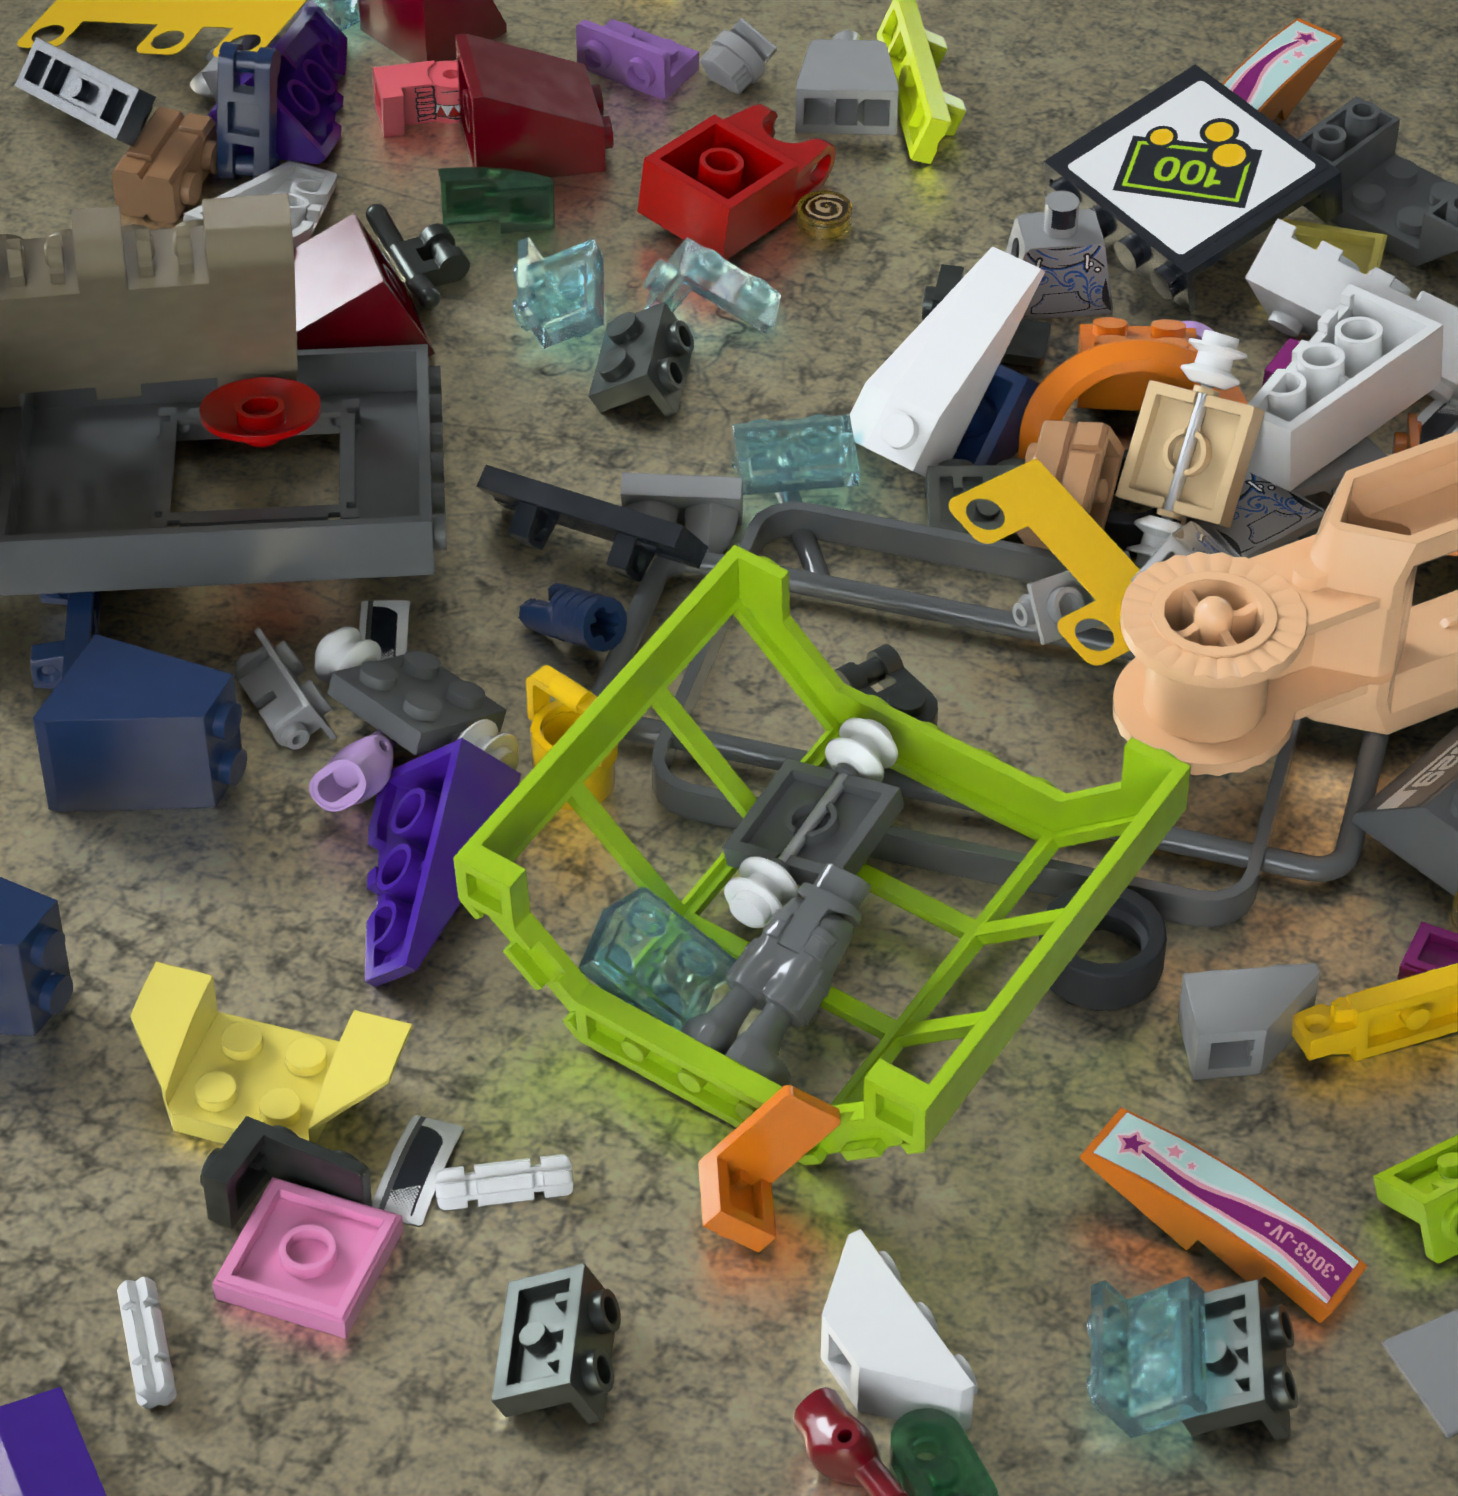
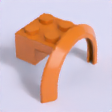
M1114 317L1097 318L1093 320V324H1079L1078 353L1052 370L1037 386L1028 401L1020 425L1018 459H1025L1028 446L1032 442H1038L1042 423L1045 420L1062 421L1067 410L1075 400L1077 408L1140 411L1149 380L1192 391L1194 385L1201 386V384L1190 381L1180 368L1181 365L1194 363L1198 350L1188 342L1189 338L1197 339L1196 328H1186L1185 323L1169 319L1153 321L1151 326H1128L1127 321ZM1239 386L1227 390L1212 388L1220 392L1218 396L1220 398L1248 404Z

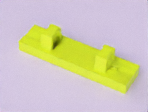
M892 0L876 36L877 40L887 45L899 86L898 115L910 159L931 165L937 152L938 143L945 135H955L966 113V109L962 99L942 91L937 70L947 52L944 37L924 29L916 0Z

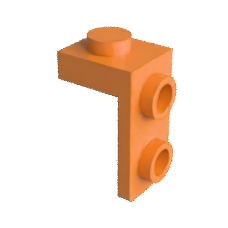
M792 1085L783 1086L698 1162L703 1227L758 1253L776 1239L772 1183L840 1125L839 1109Z

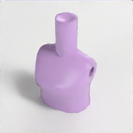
M377 729L371 735L347 745L335 754L324 768L315 773L309 783L311 797L324 810L333 812L344 810L370 799L384 788L391 777L393 749L396 747L397 742Z

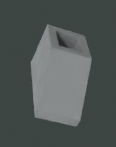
M1278 964L1270 967L1184 973L1178 1022L1193 1080L1261 1074L1293 1039L1291 1035L1293 1016L1298 1012L1315 1006L1320 976L1318 964Z

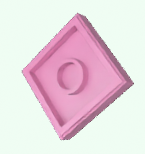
M272 1177L212 1283L214 1299L346 1339L403 1233L402 1215Z

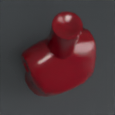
M829 1387L817 1389L797 1406L793 1416L795 1428L805 1443L806 1453L811 1463L821 1475L840 1483L864 1487L870 1496H908L883 1464L881 1453L872 1433L847 1410L835 1390Z

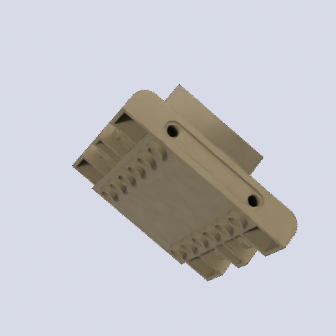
M280 193L202 199L203 220L184 221L175 226V228L149 229L146 226L137 224L122 226L120 207L107 206L71 209L72 229L59 230L45 238L23 239L13 234H0V408L21 407V393L95 388L97 400L142 397L141 384L217 378L219 388L234 381L256 377H278L298 381L295 260L289 194Z

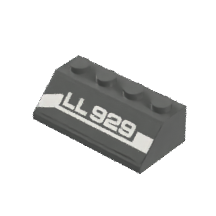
M1458 726L1359 808L1351 820L1352 823L1453 896L1458 895Z

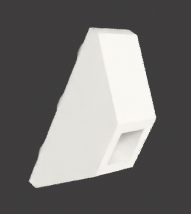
M861 1229L848 1234L822 1313V1361L857 1411L958 1435L971 1429L973 1398L977 1394L978 1386L969 1363L960 1354L952 1355L939 1337L937 1323L929 1308L923 1302L914 1303L902 1286L898 1268L891 1256L885 1251L877 1252Z

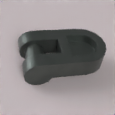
M884 644L870 651L867 654L866 661L859 665L849 662L834 670L845 684L867 695L878 696L891 707L922 722H930L937 726V699L931 691L904 667L898 652L889 644ZM878 683L884 689L876 692L871 686Z

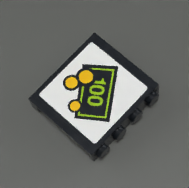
M1196 64L1043 161L1046 179L1045 197L1055 191H1068L1075 194L1080 201L1079 209L1095 211L1105 246L1117 255L1123 266L1130 271L1136 270L1153 284L1162 297L1174 300L1189 313L1196 310L1194 277L1274 225L1278 218H1285L1301 206L1307 208L1325 223L1343 212L1341 171Z

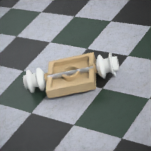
M1204 330L1202 340L1189 338L1188 342L1198 350L1194 363L1183 364L1180 368L1190 381L1201 384V386L1194 385L1193 391L1149 380L1115 494L1118 498L1157 508L1156 514L1161 516L1159 518L1148 515L1134 521V524L1144 532L1141 544L1126 548L1128 551L1138 553L1135 560L1136 566L1143 567L1167 538L1184 526L1173 522V519L1181 521L1182 516H1186L1229 529L1231 527L1265 410L1255 406L1218 397L1220 392L1212 389L1227 390L1240 384V381L1230 371L1233 361L1247 359L1248 355L1237 351L1240 341L1237 338L1209 330Z

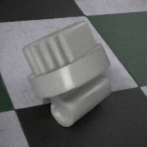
M741 18L730 31L722 30L710 43V49L701 57L700 63L703 65L702 67L705 69L709 79L740 95L749 84L753 85L765 73L764 64L775 54L777 47L746 20Z

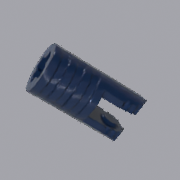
M556 582L547 589L550 602L530 598L520 605L518 619L521 620L526 628L539 634L541 633L545 636L594 651L606 652L613 649L621 642L626 632L627 615L621 602L613 597L581 588L562 585Z

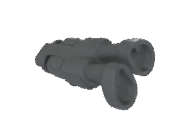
M827 863L813 884L804 882L797 891L802 898L794 897L782 909L776 910L772 915L773 918L763 929L762 935L759 938H754L744 948L742 954L724 976L730 988L729 992L707 1013L697 1015L688 1020L680 1031L782 1087L791 1085V1074L779 1056L784 1035L789 1026L795 1028L807 1027L819 1010L824 997L828 996L833 982L832 976L852 940L854 927H858L862 921V915L858 909L870 892L871 886L862 878L838 866ZM752 1008L762 1010L748 1029L737 1037L738 1031Z

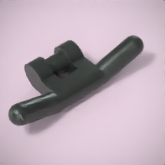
M376 203L367 208V221L409 291L424 308H435L441 299L436 287L461 280L466 276L470 268L468 258L461 248L455 246V239L449 229L443 224H432L426 227L419 237L404 241L383 205Z

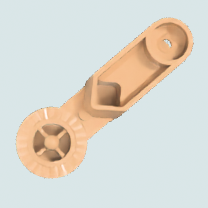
M1458 431L1347 470L1323 515L1318 532L1315 535L1249 559L1247 557H1233L1223 552L1215 554L1196 552L1187 556L1175 555L1166 561L1155 562L1147 570L1140 572L1134 581L1127 586L1121 604V632L1128 648L1136 657L1122 670L1114 688L1113 719L1120 735L1127 742L1133 737L1155 749L1158 748L1170 752L1178 760L1191 766V775L1210 774L1221 776L1230 772L1242 773L1253 766L1264 764L1270 757L1278 754L1289 740L1294 721L1306 716L1317 722L1388 735L1458 708V590L1411 607L1417 566L1458 551Z

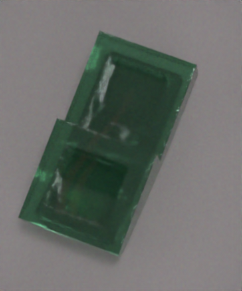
M456 167L438 169L443 225L451 226L498 221L500 234L555 229L554 184L552 178L535 173L502 168Z

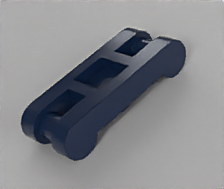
M226 41L220 47L217 74V172L220 178L237 180L240 175L256 178L278 167L280 164L279 156L276 153L277 78L281 65V55L278 49L260 47L258 52L244 50L242 44ZM241 72L254 74V87L240 85ZM240 145L254 147V155L244 154Z

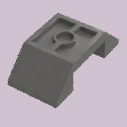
M1356 96L1297 138L1341 171L1343 212L1330 220V222L1342 228L1387 235L1385 251L1415 267L1458 251V185L1448 182L1417 166L1414 162L1396 155L1395 150L1400 118L1382 110L1374 103Z

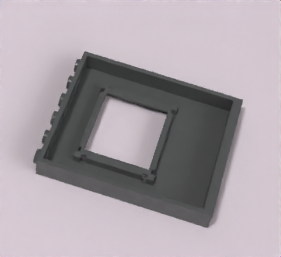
M428 344L297 350L298 382L306 384L315 390L321 400V415L310 428L297 435L340 433L339 504L171 512L176 441L224 439L205 429L199 415V407L202 400L210 392L218 388L217 378L141 384L142 397L97 400L95 388L21 393V407L0 408V596L435 575V551L447 550L441 368L440 366H429ZM340 517V519H335V520H329V519H328V518ZM170 525H180V527L168 528Z

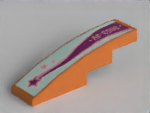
M1297 18L1267 40L1236 68L1222 84L1273 121L1277 117L1285 121L1344 44L1343 37Z
M1122 1107L1079 1156L1083 1162L1186 1251L1199 1240L1246 1282L1257 1279L1260 1281L1264 1276L1268 1278L1320 1324L1333 1313L1368 1267L1367 1264L1312 1220L1246 1174L1187 1139Z

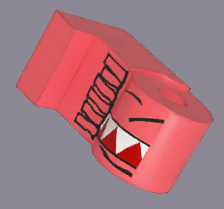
M433 60L373 67L374 109L384 138L405 135V126L436 121L446 124L460 122L457 61L435 62Z

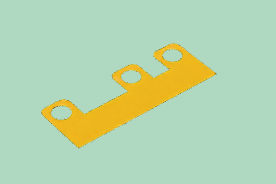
M56 0L18 40L17 45L22 48H32L34 43L32 36L35 32L47 26L59 25L64 28L63 34L48 42L58 47L85 21L157 25L138 45L137 52L141 54L173 55L185 49L203 27L232 28L230 33L214 49L213 55L217 58L223 42H232L236 38L245 35H257L261 38L259 45L249 50L258 52L260 47H267L307 0ZM180 31L184 34L183 40L175 46L156 49L151 45L152 41L163 33Z
M1037 458L955 496L949 501V510L974 539L984 544L995 543L1029 526L1096 600L1062 617L1057 624L1059 633L1083 660L1089 664L1099 666L1130 651L1121 632V604L1127 586L1132 583L1131 579L1140 569ZM976 499L994 502L1004 513L1005 520L1003 525L994 530H986L974 525L966 514L967 505ZM1085 619H1095L1103 622L1111 629L1114 635L1113 645L1104 651H1095L1085 647L1076 637V625Z

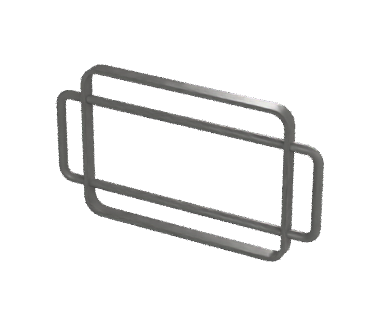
M789 501L771 505L758 512L748 524L739 546L759 556L767 544L779 538L789 537L795 530L803 528L813 532L817 540L1031 582L1068 570L1049 549L1003 540L992 544H984L967 533L808 502ZM707 551L699 569L659 556L650 563L626 612V632L621 642L609 650L591 690L594 695L598 697L634 657L667 580L671 576L683 572L707 576L725 556L724 554ZM780 566L789 571L790 593L1040 642L1038 629L1033 630L1027 626H1019L1015 622L1011 611ZM733 614L689 663L675 695V698L690 716H692L734 616ZM1091 628L1076 634L1081 644L1095 651L1107 650L1114 643L1112 631ZM1064 638L1048 643L1073 649ZM1130 650L1117 658L1132 661L1136 656ZM641 717L623 737L624 739L654 745L652 754V789L657 801L669 812L690 820L736 829L743 820L719 789L689 783L677 778L669 771L676 751L688 752V750L664 721ZM1301 718L1294 721L1289 740L1277 754L1254 843L1172 827L1156 848V850L1247 868L1239 882L1230 888L1206 891L1134 877L1126 888L1137 892L1152 902L1166 921L1214 928L1234 923L1248 913L1256 899L1263 872L1314 882H1326L1341 878L1354 868L1361 855L1366 832L1352 823L1351 820L1354 813L1376 794L1390 734L1385 735L1364 731L1336 847L1332 853L1324 856H1313L1269 847L1304 719ZM701 729L725 760L778 771L786 759L800 762L808 752L806 750ZM828 763L824 767L826 769L833 770ZM891 768L884 769V778L881 783L900 787L902 797L977 812ZM891 825L869 858L1002 886L1027 854ZM1120 836L1110 837L1106 839L1117 841ZM1051 859L1026 891L1058 897L1065 891L1082 886L1095 868Z

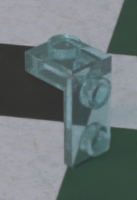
M688 237L667 262L659 259L654 264L644 282V288L649 291L645 309L666 302L671 311L674 312L687 295L693 291L765 334L775 325L781 294L763 279L748 274L723 259L716 251L705 248Z

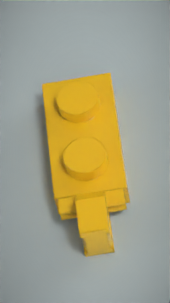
M1458 963L1380 986L1370 987L1348 994L1346 998L1340 996L1331 1002V1006L1319 1003L1298 1012L1293 1016L1291 1035L1306 1054L1305 1057L1309 1061L1331 1054H1350L1354 1062L1458 1032Z

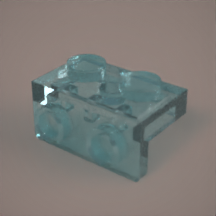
M530 237L518 241V263L513 265V273L517 283V299L513 300V310L519 325L524 331L531 330L543 349L573 337L585 336L594 329L605 325L604 256L594 238L546 258L541 256Z
M640 887L602 911L578 968L603 990L680 1031L688 1020L706 1013L714 990L727 983L724 976L736 959L722 949L713 939L707 937L676 912L665 900L655 895L648 888Z

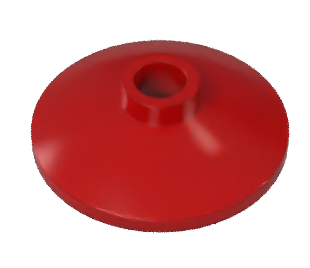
M256 377L234 381L213 390L202 400L199 407V415L204 428L218 437L231 441L246 442L255 447H267L276 444L281 439L295 436L315 424L321 415V400L315 390L301 382L278 377Z

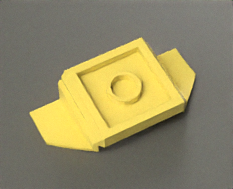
M155 962L130 1015L140 1043L161 1086L163 1100L173 1131L223 1144L228 1141L246 1116L271 1126H284L292 1130L300 1138L316 1144L328 1121L390 1083L398 1060L413 1029L411 1023L354 1010L340 1041L218 1012L213 975L160 962Z

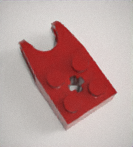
M762 104L753 105L725 119L714 114L644 158L637 212L722 263L789 219L801 208L807 198L815 195L823 187L834 166L836 148L833 144L820 138L810 139L801 143H787L774 139L773 137L776 133L774 127L778 115L776 111Z

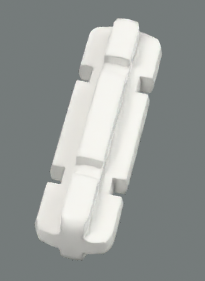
M558 1154L540 1157L541 1164L531 1165L530 1158L477 1164L474 1165V1172L464 1173L463 1166L440 1169L436 1172L434 1180L437 1203L441 1210L449 1211L468 1208L467 1201L477 1200L478 1207L535 1200L534 1193L544 1192L545 1199L568 1196L573 1192L574 1186L572 1165L567 1155Z
M141 1277L136 1281L125 1280L119 1286L117 1293L137 1403L145 1409H152L157 1405L168 1406L175 1400L177 1393L156 1283L148 1277Z

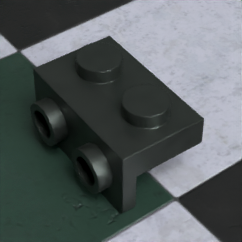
M666 302L636 313H623L610 323H607L588 395L601 413L650 395L665 417L676 414L679 409L683 388L685 387L691 354L694 350V339L688 325L676 318Z

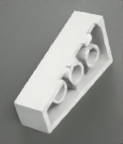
M1278 218L1245 277L1269 316L1268 323L1278 331L1292 337H1298L1300 332L1313 337L1318 329V320L1327 309L1336 310L1340 305V294L1350 283L1444 325L1441 384L1426 395L1444 403H1448L1451 397L1458 400V307L1425 291H1421L1417 299L1408 296L1410 289L1404 283L1377 267L1369 270L1368 274L1365 275L1359 272L1360 268L1354 262L1342 255L1343 250L1323 240L1317 250L1298 241L1295 236L1297 227Z
M1349 283L1340 294V305L1336 310L1327 309L1318 320V329L1315 335L1309 341H1300L1292 351V362L1286 369H1277L1247 404L1265 410L1247 471L1276 486L1291 491L1441 384L1444 325Z

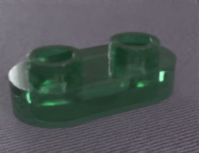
M916 1409L904 1414L894 1424L890 1437V1463L908 1496H999L993 1480L963 1428L951 1415L937 1409ZM931 1453L936 1458L933 1460H922L916 1455Z

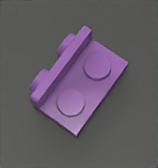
M584 19L576 26L577 62L585 64L587 71L664 101L699 70L698 51L677 44L673 40L664 39L640 30L628 23L611 19L604 26Z

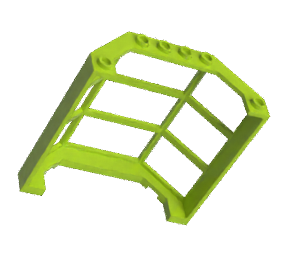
M734 545L453 857L458 899L475 919L482 918L486 914L510 941L503 950V953L535 990L542 989L545 984L551 989L570 1012L562 1022L579 1042L736 1128L782 1088L777 1083L627 1003L683 935L734 962L742 954L744 948L750 942L700 916L737 872L738 868L727 865L723 852L686 897L680 901L584 785V781L652 706L742 818L745 817L757 798L668 689L669 685L733 614L826 730L800 762L824 768L828 763L825 756L826 746L831 740L840 738L839 730L846 720L851 718L875 720L889 730L898 749L897 761L889 768L1037 841L976 919L864 863L856 875L871 886V893L960 938V940L897 1020L831 986L828 996L824 997L820 1007L881 1040L830 1104L840 1111V1125L798 1160V1162L805 1166L821 1164L828 1154L841 1153L847 1161L881 1157L888 1147L901 1146L907 1154L925 1152L1187 809L1191 766L1178 760L1166 750L1155 749L1131 737L1124 746L1122 781L1065 793L1044 778L1033 777L1001 761L987 750L976 749L944 733L942 729L933 723L922 722L891 707L878 696L867 695L845 684L790 615L789 571L780 567L770 558L757 556ZM566 802L570 804L665 919L664 923L606 991L592 984L532 914L530 911L526 869L514 863L515 859ZM1120 836L1065 908L1005 919L1059 848ZM1044 935L986 1011L926 1020L984 945ZM964 1038L930 1084L891 1064L904 1047Z

